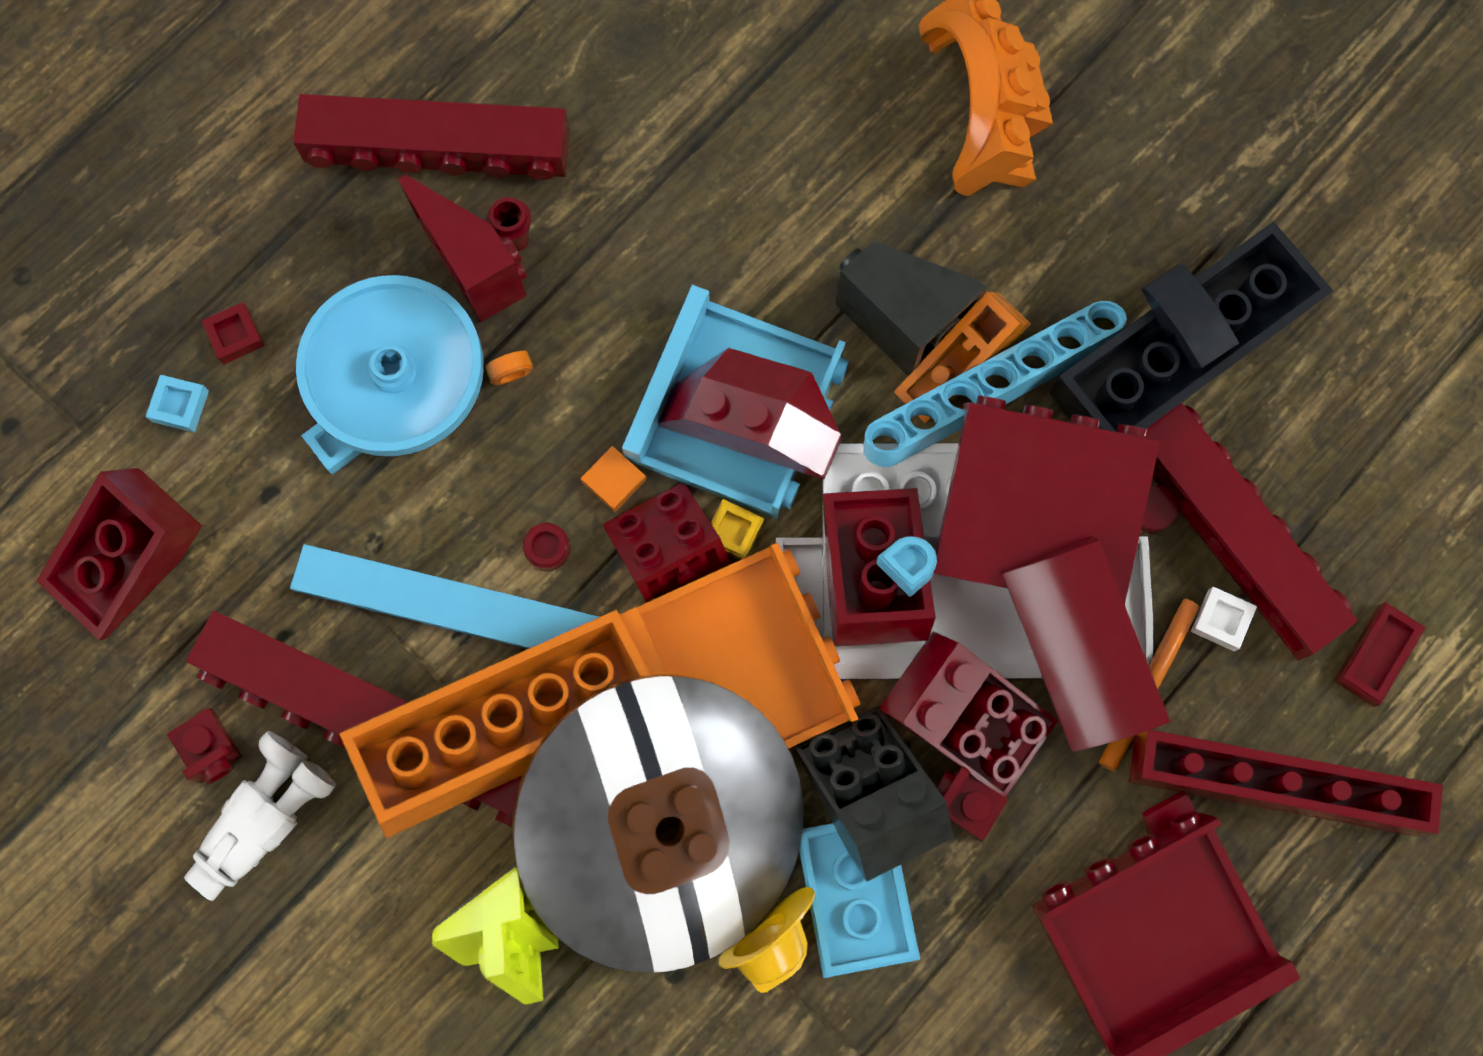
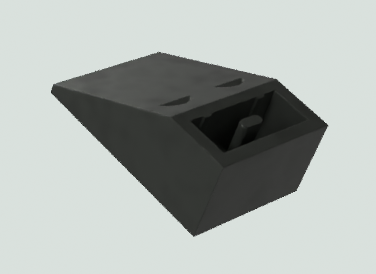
M879 706L858 715V720L854 722L847 721L794 746L845 848L867 882L954 838L946 800L885 714L879 709Z

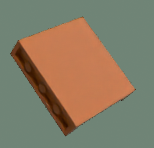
M778 543L641 606L619 614L650 675L695 677L713 682L736 693L751 703L772 723L788 749L842 723L858 720L854 708L860 706V701L849 679L841 682L834 664L840 662L838 652L829 636L821 638L814 623L815 620L820 618L817 606L809 592L801 594L794 577L800 575L796 560L790 549L782 551Z

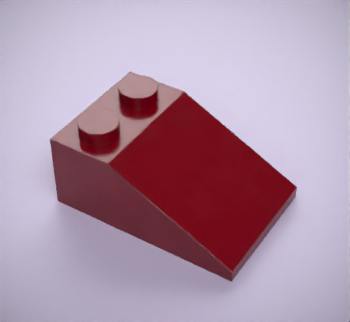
M405 174L397 178L417 221L480 323L527 296L522 284V280L527 278V274L520 263L522 260L520 254L509 236L500 239L491 224Z
M140 468L102 471L97 476L36 581L99 641L104 640L179 564L202 525Z
M918 489L823 493L828 597L834 646L929 641L936 619L931 580L910 597L876 564L878 556L901 538L918 537L925 540Z

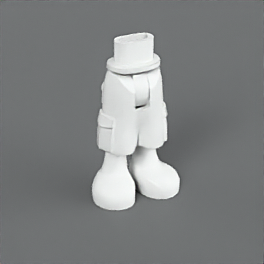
M267 731L261 737L258 744L261 753L267 759L263 772L256 782L243 780L230 799L226 800L221 810V816L203 840L199 850L193 855L196 863L184 876V879L208 900L214 901L225 886L234 887L240 878L253 867H256L268 851L271 852L281 844L298 824L294 813L303 804L314 797L321 799L329 796L336 786L335 781L325 770L313 762L306 761L308 756L271 731ZM292 775V784L278 802L274 803L273 794Z

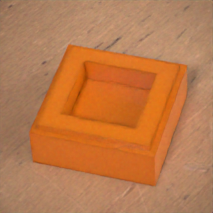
M612 446L580 479L587 488L610 509L616 512L646 481V476Z

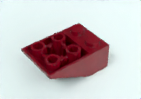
M935 631L931 633L929 641L924 643L879 707L881 711L958 767L964 766L970 770L971 776L1004 797L1010 792L1058 722L1055 717L959 642Z

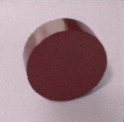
M1160 485L1150 486L1141 531L1146 533L1161 532L1176 519L1178 514L1177 500L1167 488Z
M541 523L535 525L526 533L523 540V552L528 562L534 568L541 571H553L562 567L569 558L571 551L570 541L565 531L558 525Z

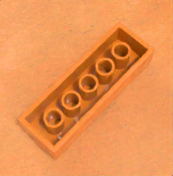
M615 610L340 733V736L387 839L523 775L530 758L542 739L569 710L601 689L625 680L650 676V673L618 611Z

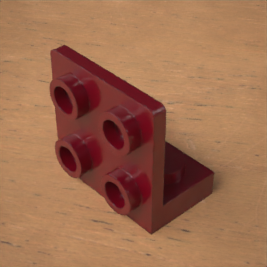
M685 483L677 484L603 525L631 574L644 603L731 565L720 536Z

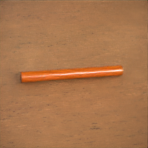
M1182 600L1149 664L1157 689H1159L1200 609V606L1191 600ZM1134 735L1108 743L1098 763L1106 769L1116 772Z

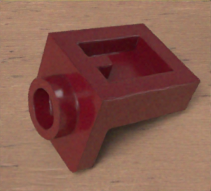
M206 708L167 734L187 767L182 772L188 781L212 784L228 775L233 770L230 764L243 757L218 715L211 708Z
M964 766L958 768L954 774L946 770L937 783L936 788L947 802L950 822L976 839L984 841L1009 799L971 776V771Z

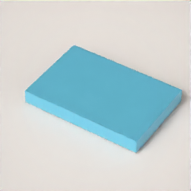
M833 823L803 829L799 854L805 886L811 887L815 891L810 912L823 978L920 960L901 865L867 882L845 848Z

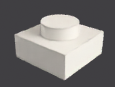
M1212 587L1206 593L1191 632L1227 649L1236 651L1241 647L1257 606Z

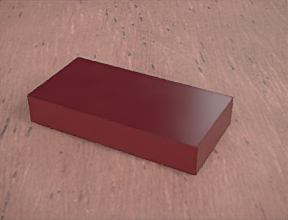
M1387 602L1379 604L1333 681L1373 707L1380 706L1426 627Z

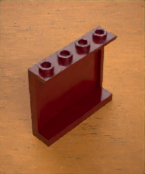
M978 395L976 404L970 402L963 403L962 410L965 411L935 552L937 563L933 574L1007 588L1001 572L1089 537H1094L1101 542L1125 604L1160 441L1146 438L1147 429L1118 424L1117 432L1098 429L1100 420L1072 414L1069 423L1051 419L1053 410L1024 405L1023 413L1005 410V400Z
M1197 811L1181 814L1170 822L1171 828L1156 837L1154 834H1149L1134 840L1127 846L1129 852L1114 860L1112 858H1104L1092 863L1085 869V876L1071 884L1064 881L1052 885L1041 894L1042 900L1031 905L1108 1056H1167L1301 979L1293 962L1278 954L1215 831V828L1222 825L1219 818L1201 812L1197 813Z

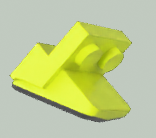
M515 864L442 919L432 932V945L461 965L479 964L481 972L487 980L526 1005L543 1001L540 952L557 949L558 937L546 926L534 910L523 889Z

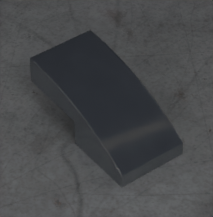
M1182 263L1175 265L1141 288L1161 327L1172 329L1192 368H1203L1239 344L1216 304Z

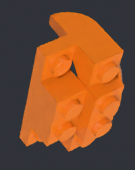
M945 0L927 13L919 23L921 39L929 45L930 52L937 53L944 47L957 41L965 59L970 88L969 123L961 154L953 168L952 179L955 190L959 194L968 197L992 182L1025 187L1034 182L1036 177L1032 164L1034 156L1030 138L1053 124L1049 108L1050 98L1044 87L1039 66V54L1034 44L1024 41L1018 26L1001 21V8L997 0Z

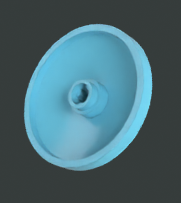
M397 275L378 276L358 281L329 298L316 311L306 326L300 340L296 358L297 384L303 402L311 416L325 432L339 443L353 450L376 456H400L415 453L433 446L446 438L470 413L480 392L484 372L481 342L470 317L463 307L450 294L429 282Z

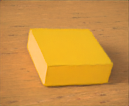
M722 499L711 524L720 536L727 555L737 560H742L748 556L764 523V518Z

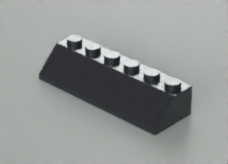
M1273 221L1196 277L1197 281L1202 285L1224 316L1239 344L1203 368H1192L1172 329L1162 328L1151 309L1062 373L1054 383L1049 394L1069 419H1071L1072 414L1099 419L1098 429L1117 432L1118 424L1147 429L1321 302L1333 290Z

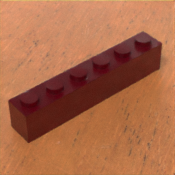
M299 94L293 144L304 163L318 168H330L333 164L352 165L357 169L366 171L375 170L377 167H392L407 173H417L421 169L440 170L448 175L482 172L495 178H504L509 176V174L528 175L537 180H550L554 176L566 177L570 128L565 108Z
M1181 403L1147 428L1146 438L1160 441L1153 479L1158 485L1172 492L1177 500L1179 512L1252 604L1257 606L1256 609L1294 657L1300 661L1315 654L1358 622L1351 613L1352 607L1350 602L1340 591L1332 589L1322 577L1321 567L1315 558L1309 553L1301 551L1291 538V530L1286 522L1279 516L1272 515L1261 501L1262 496L1257 486L1251 480L1243 478L1231 464L1232 458L1227 449L1221 443L1214 442L1202 428L1203 423L1198 413L1192 407Z
M1148 730L1134 735L1129 783L1176 792L1183 790L1187 794L1410 836L1439 834L1443 784L1155 730Z

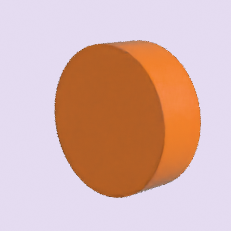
M516 351L503 355L485 366L490 383L494 385H503L516 381L528 375L533 369V364L527 351Z

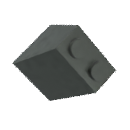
M873 241L863 251L859 248L854 249L841 262L839 266L841 269L840 276L836 284L838 289L835 305L909 376L982 298L986 286L975 278Z

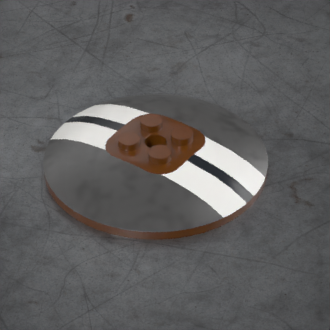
M650 675L625 680L601 689L569 710L550 729L530 758L521 778L513 811L512 843L516 868L523 889L534 910L546 926L562 942L592 961L616 969L646 973L682 969L704 962L724 952L749 934L765 918L786 887L795 866L803 832L804 810L799 775L784 740L772 723L747 700L713 682L682 675ZM665 817H677L679 821L677 835L669 841L657 840L655 831L658 823Z

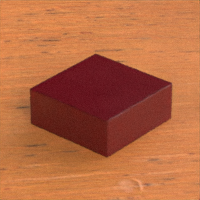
M244 302L201 320L214 351L223 365L265 346L253 317Z

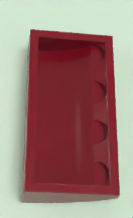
M1089 537L1001 572L1072 752L1118 741L1170 723L1099 539Z

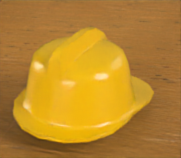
M805 887L786 897L749 934L722 953L719 958V966L724 969L737 967L754 985L757 991L761 993L770 991L793 976L801 968L807 953L808 943L800 920L813 903L815 897L814 889Z

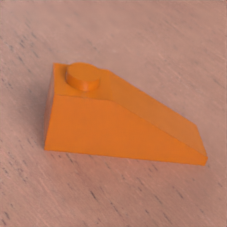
M987 291L900 384L894 393L905 404L1007 350L1031 323L1000 293ZM958 395L951 396L948 399L949 402H951ZM918 415L925 424L932 420L929 416Z

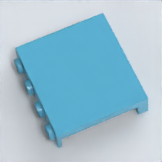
M692 285L622 446L624 457L635 465L778 519L782 507L791 509L799 490L800 483L793 481L796 470L662 428L658 425V421L675 384L727 348L812 372L828 408L831 410L833 401L827 399V395L832 383L838 386L841 385L850 361L843 358L846 342L839 340L835 349L709 301L708 290Z

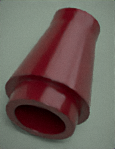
M504 197L497 200L489 208L486 222L493 226L500 239L509 236L517 251L526 248L529 242L528 234L532 220L530 209L524 202L516 198Z

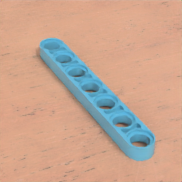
M1110 301L1095 302L884 415L867 427L863 444L864 455L872 464L880 467H890L906 460L962 429L965 411L950 404L948 399L951 396L963 395L976 404L977 396L980 395L1005 400L1007 404L1064 373L1121 332L1127 321L1126 313L1116 303ZM1106 318L1111 320L1116 327L1111 330H1104L1097 327L1092 320ZM1064 336L1072 337L1079 341L1081 346L1076 349H1068L1060 345L1057 339ZM1037 356L1046 365L1039 369L1030 368L1023 363L1022 358ZM991 375H999L1007 379L1010 385L1005 388H994L985 379ZM926 415L931 417L936 425L930 429H920L912 424L911 419L914 416ZM878 436H889L897 441L898 446L892 450H882L877 448L872 440Z

